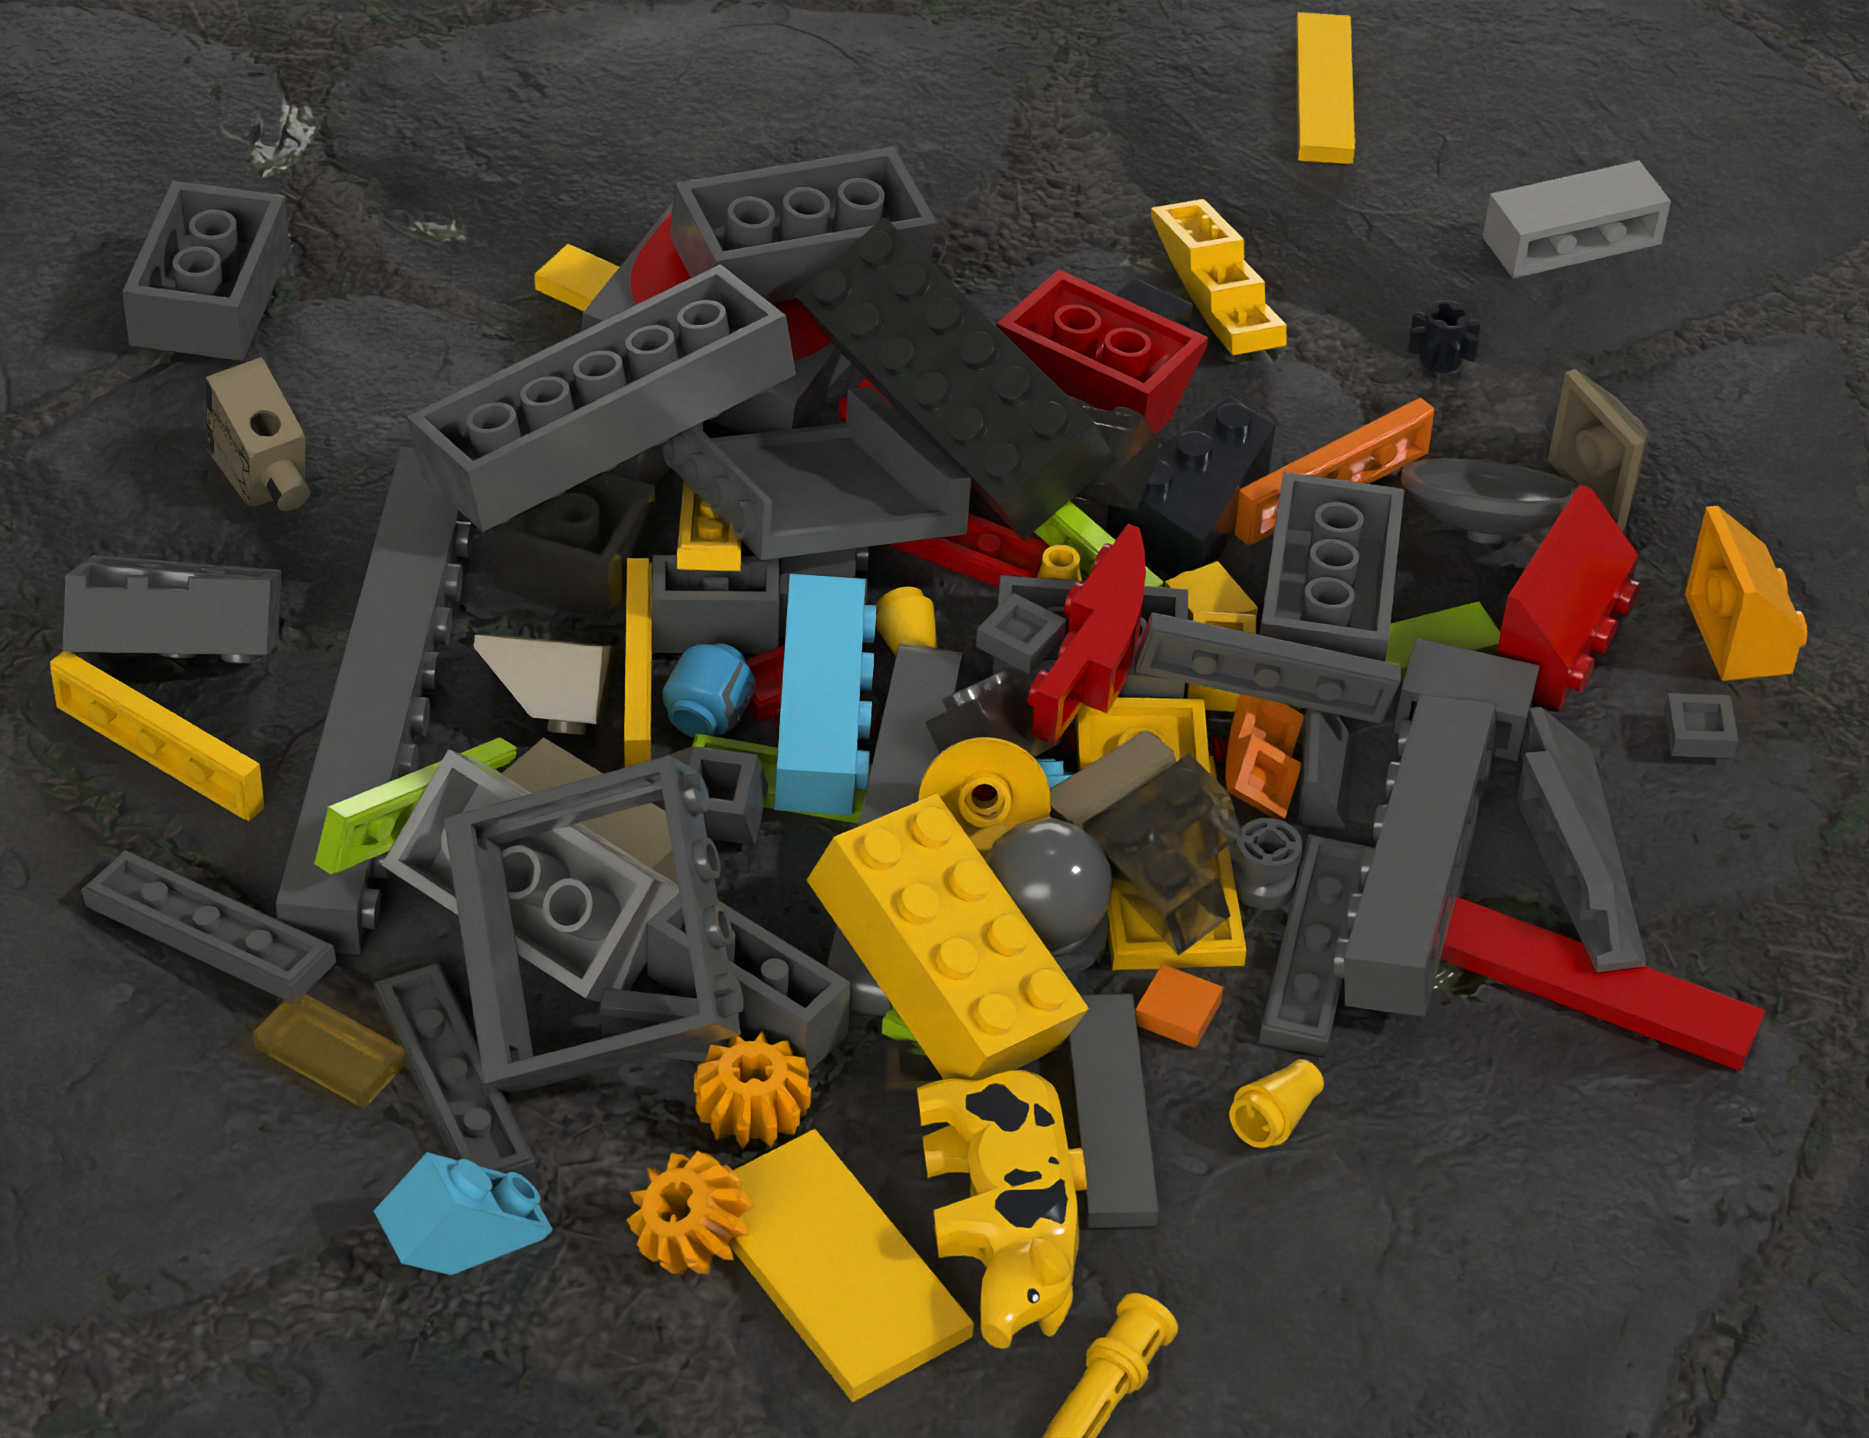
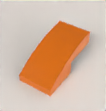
M1240 694L1227 747V792L1271 818L1285 819L1302 767V763L1292 758V754L1305 715L1284 703Z

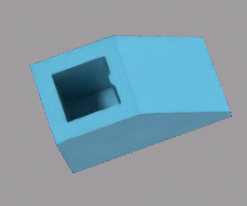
M429 1152L419 1160L374 1210L402 1264L448 1275L456 1274L541 1241L553 1230L538 1204L540 1202L538 1191L525 1177L515 1172L506 1174L480 1167L467 1159H460L458 1161Z

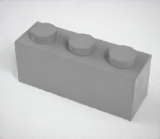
M1640 160L1491 193L1483 239L1510 276L1517 278L1662 244L1671 200Z

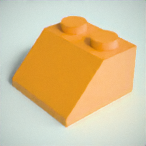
M1719 506L1706 507L1685 597L1721 680L1730 681L1793 674L1799 649L1803 648L1807 642V624L1803 613L1795 611L1790 600L1787 580L1783 570L1775 567L1766 545Z

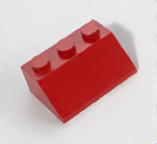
M1057 270L996 325L1094 421L1100 432L1138 450L1170 421L1208 343V337L1061 270Z
M1581 484L1509 593L1496 656L1539 665L1532 701L1558 712L1572 690L1579 693L1584 690L1594 667V654L1596 652L1603 655L1606 654L1618 627V620H1616L1618 615L1626 617L1630 615L1641 589V583L1633 580L1639 556L1592 488Z

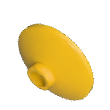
M972 738L948 747L931 762L919 788L918 801L938 793L984 860L994 841L1013 826L1038 818L1049 817L1051 811L1050 786L1040 764L1020 746L998 738ZM988 784L996 789L997 794L989 801H980L973 796L972 792L977 786Z

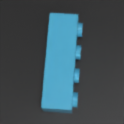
M790 574L774 810L852 815L854 789L867 790L869 751L857 750V739L869 740L872 702L859 701L860 690L872 691L874 653L862 652V642L874 643L876 605H864L865 579Z

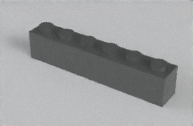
M1420 694L1413 720H1402L1398 740V755L1402 758L1401 761L1391 760L1387 772L1386 798L1389 799V803H1379L1376 808L1373 827L1374 842H1377L1376 848H1365L1360 873V882L1364 889L1363 892L1353 891L1349 902L1347 928L1348 931H1351L1350 938L1339 937L1335 951L1334 976L1344 978L1345 1006L1426 1016L1496 752V703Z

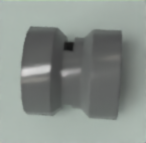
M1258 818L1249 821L1240 829L1235 847L1236 861L1232 869L1237 898L1245 905L1259 910H1273L1284 906L1293 898L1298 878L1297 867L1302 853L1301 836L1293 826L1275 818Z

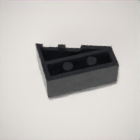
M1232 396L1227 397L1111 480L1106 532L1116 540L1127 524L1140 528L1145 550V560L1171 578L1183 572L1193 571L1211 564L1215 558L1219 559L1226 548L1227 537L1236 524L1240 489L1269 475L1276 424Z

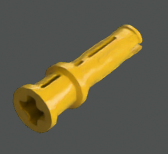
M1139 1293L1126 1294L1117 1305V1320L1105 1337L1097 1338L1088 1348L1086 1355L1087 1369L1075 1389L1071 1391L1047 1427L1042 1438H1096L1120 1399L1122 1400L1125 1394L1137 1391L1144 1385L1148 1379L1149 1371L1147 1365L1159 1347L1169 1345L1177 1335L1178 1325L1175 1317L1165 1306L1157 1300Z

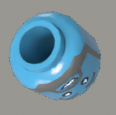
M717 643L714 645L698 644L689 647L680 657L662 690L663 704L668 711V718L679 731L695 738L696 733L715 737L728 734L739 722L755 693V677L746 664L743 655L732 646Z

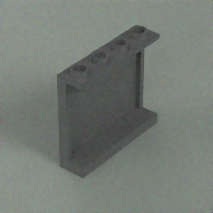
M870 386L848 388L846 423L709 438L695 425L671 437L662 444L666 464L687 483L691 490L710 505L713 513L728 527L730 522L732 523L737 538L742 539L760 560L967 534L971 477Z

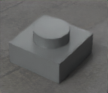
M1012 593L977 628L976 647L1030 674L1065 638L1066 619Z
M1668 693L1664 714L1671 756L1735 757L1739 739L1731 695Z

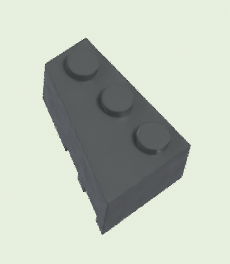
M93 555L65 575L63 652L158 653L161 656L170 658L196 657L197 654H222L221 659L227 662L260 661V655H268L278 644L281 570Z

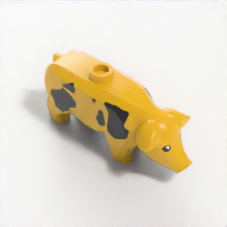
M1008 1070L974 1081L949 1078L917 1088L921 1126L939 1122L950 1124L923 1136L927 1177L931 1178L945 1173L962 1172L969 1173L971 1179L970 1198L933 1210L938 1258L971 1256L981 1260L984 1266L987 1267L982 1279L981 1332L983 1338L990 1345L999 1349L1008 1348L1013 1335L1017 1331L1037 1321L1043 1334L1053 1337L1069 1312L1073 1299L1072 1281L1079 1246L1078 1210L1075 1191L1087 1190L1082 1148L1068 1149L1058 1093L1050 1082L1038 1074L1025 1070Z

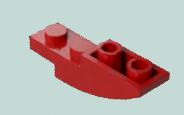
M1127 524L1113 545L1106 543L1102 546L1095 559L1092 573L1084 583L1078 581L1071 588L1063 610L1064 617L1069 619V629L1061 644L1057 661L1049 672L1041 670L1038 673L1029 691L1028 705L1034 708L1031 736L1055 745L1083 705L1107 714L1120 694L1131 670L1139 641L1146 577L1145 550L1140 528Z

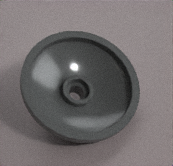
M1442 458L1418 460L1406 464L1402 469L1401 484L1410 497L1434 517L1447 524L1467 530L1466 537L1469 540L1486 544L1502 543L1503 535L1534 533L1555 524L1578 488L1577 484L1544 471L1512 464L1472 459Z

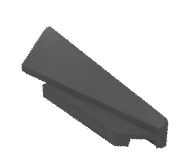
M1542 707L1529 708L1521 751L1523 766L1516 799L1596 973L1642 967L1646 965L1647 960L1593 751L1582 739Z

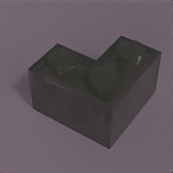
M1190 753L1085 830L1086 833L1100 842L1110 865L1115 889L1178 956L1231 916L1219 878L1206 862L1242 835L1230 794Z

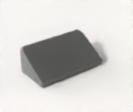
M1306 708L1302 732V767L1300 770L1298 821H1301L1300 825L1345 829L1348 825L1351 737L1338 715Z

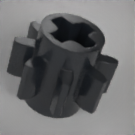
M1453 301L1435 302L1428 307L1426 315L1419 312L1413 314L1408 351L1414 354L1420 353V362L1431 371L1439 373L1455 371L1461 366L1462 359L1473 362L1476 360L1481 322L1470 320L1468 310L1459 303Z

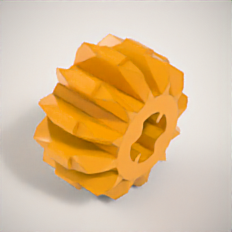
M763 1030L754 1041L745 1042L738 1035L731 1037L728 1042V1048L710 1044L708 1054L705 1056V1063L699 1064L694 1074V1092L697 1093L696 1112L699 1115L700 1122L711 1124V1130L716 1141L735 1135L742 1150L750 1139L760 1138L767 1146L772 1148L774 1141L777 1139V1132L795 1136L796 1129L800 1125V1117L807 1115V1109L810 1108L811 1088L808 1087L809 1069L805 1063V1058L793 1056L789 1040L781 1041L774 1045L768 1044Z
M699 1151L690 1160L683 1154L671 1152L665 1172L658 1168L646 1167L651 1184L647 1190L630 1192L633 1202L641 1209L626 1220L630 1225L631 1231L640 1237L636 1244L640 1252L652 1262H660V1265L668 1272L681 1276L688 1268L698 1274L709 1275L714 1255L719 1256L723 1260H733L731 1247L728 1244L732 1237L750 1235L747 1225L739 1217L753 1207L749 1201V1196L740 1190L742 1185L740 1176L729 1166L720 1165L711 1155Z

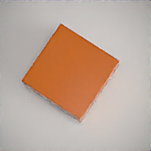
M1161 964L1135 1009L1136 1024L1141 1028L1196 1049L1222 1003L1224 987Z

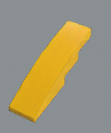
M1204 199L1151 208L1154 225L1183 285L1211 330L1232 355L1286 346V324L1265 303V281L1244 261V239Z

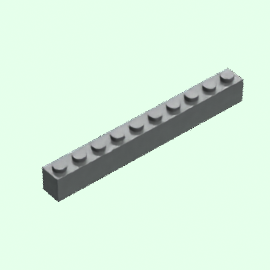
M400 447L276 901L277 919L334 945L335 953L360 955L367 929L376 930L378 928L382 908V892L377 887L379 879L389 880L392 872L382 866L389 851L333 875L315 865L314 862L327 809L333 804L417 771L418 745L414 744L416 735L425 736L428 729L430 701L425 696L427 689L437 690L439 685L441 653L437 652L439 644H449L452 630V609L448 605L449 601L460 600L463 585V565L459 564L461 557L470 558L473 547L474 524L421 476L415 448Z

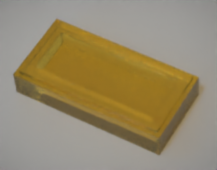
M304 994L295 1004L285 1000L253 1032L255 1048L363 1109L406 1065V1051L403 1047L307 994Z

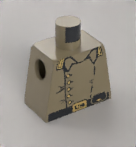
M260 357L207 376V450L243 501L248 506L256 507L273 500L281 511H291L303 505L310 496V489L305 482V436L263 358Z

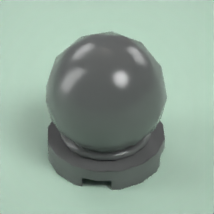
M1048 816L1016 824L994 841L985 861L1073 984L1077 982L1078 972L1090 967L1095 961L1099 964L1104 958L1109 928V919L1106 911L1110 904L1113 888L1110 865L1100 842L1074 824Z

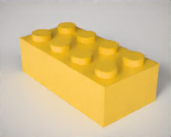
M938 793L833 837L807 878V882L943 1079L957 1078L974 1081L987 1078L996 1073L1016 1070L1059 1049L1089 1010V1007Z

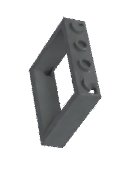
M668 755L444 818L484 1084L510 1093H517L741 1035L738 1013L742 1012L744 1007L743 993L738 978L733 972H730L726 946L732 942V928L726 910L718 903L714 879L719 878L721 873L720 859L714 843L710 838H707L703 813L709 809V796L703 778L695 769ZM664 799L700 1014L533 1057L500 844Z

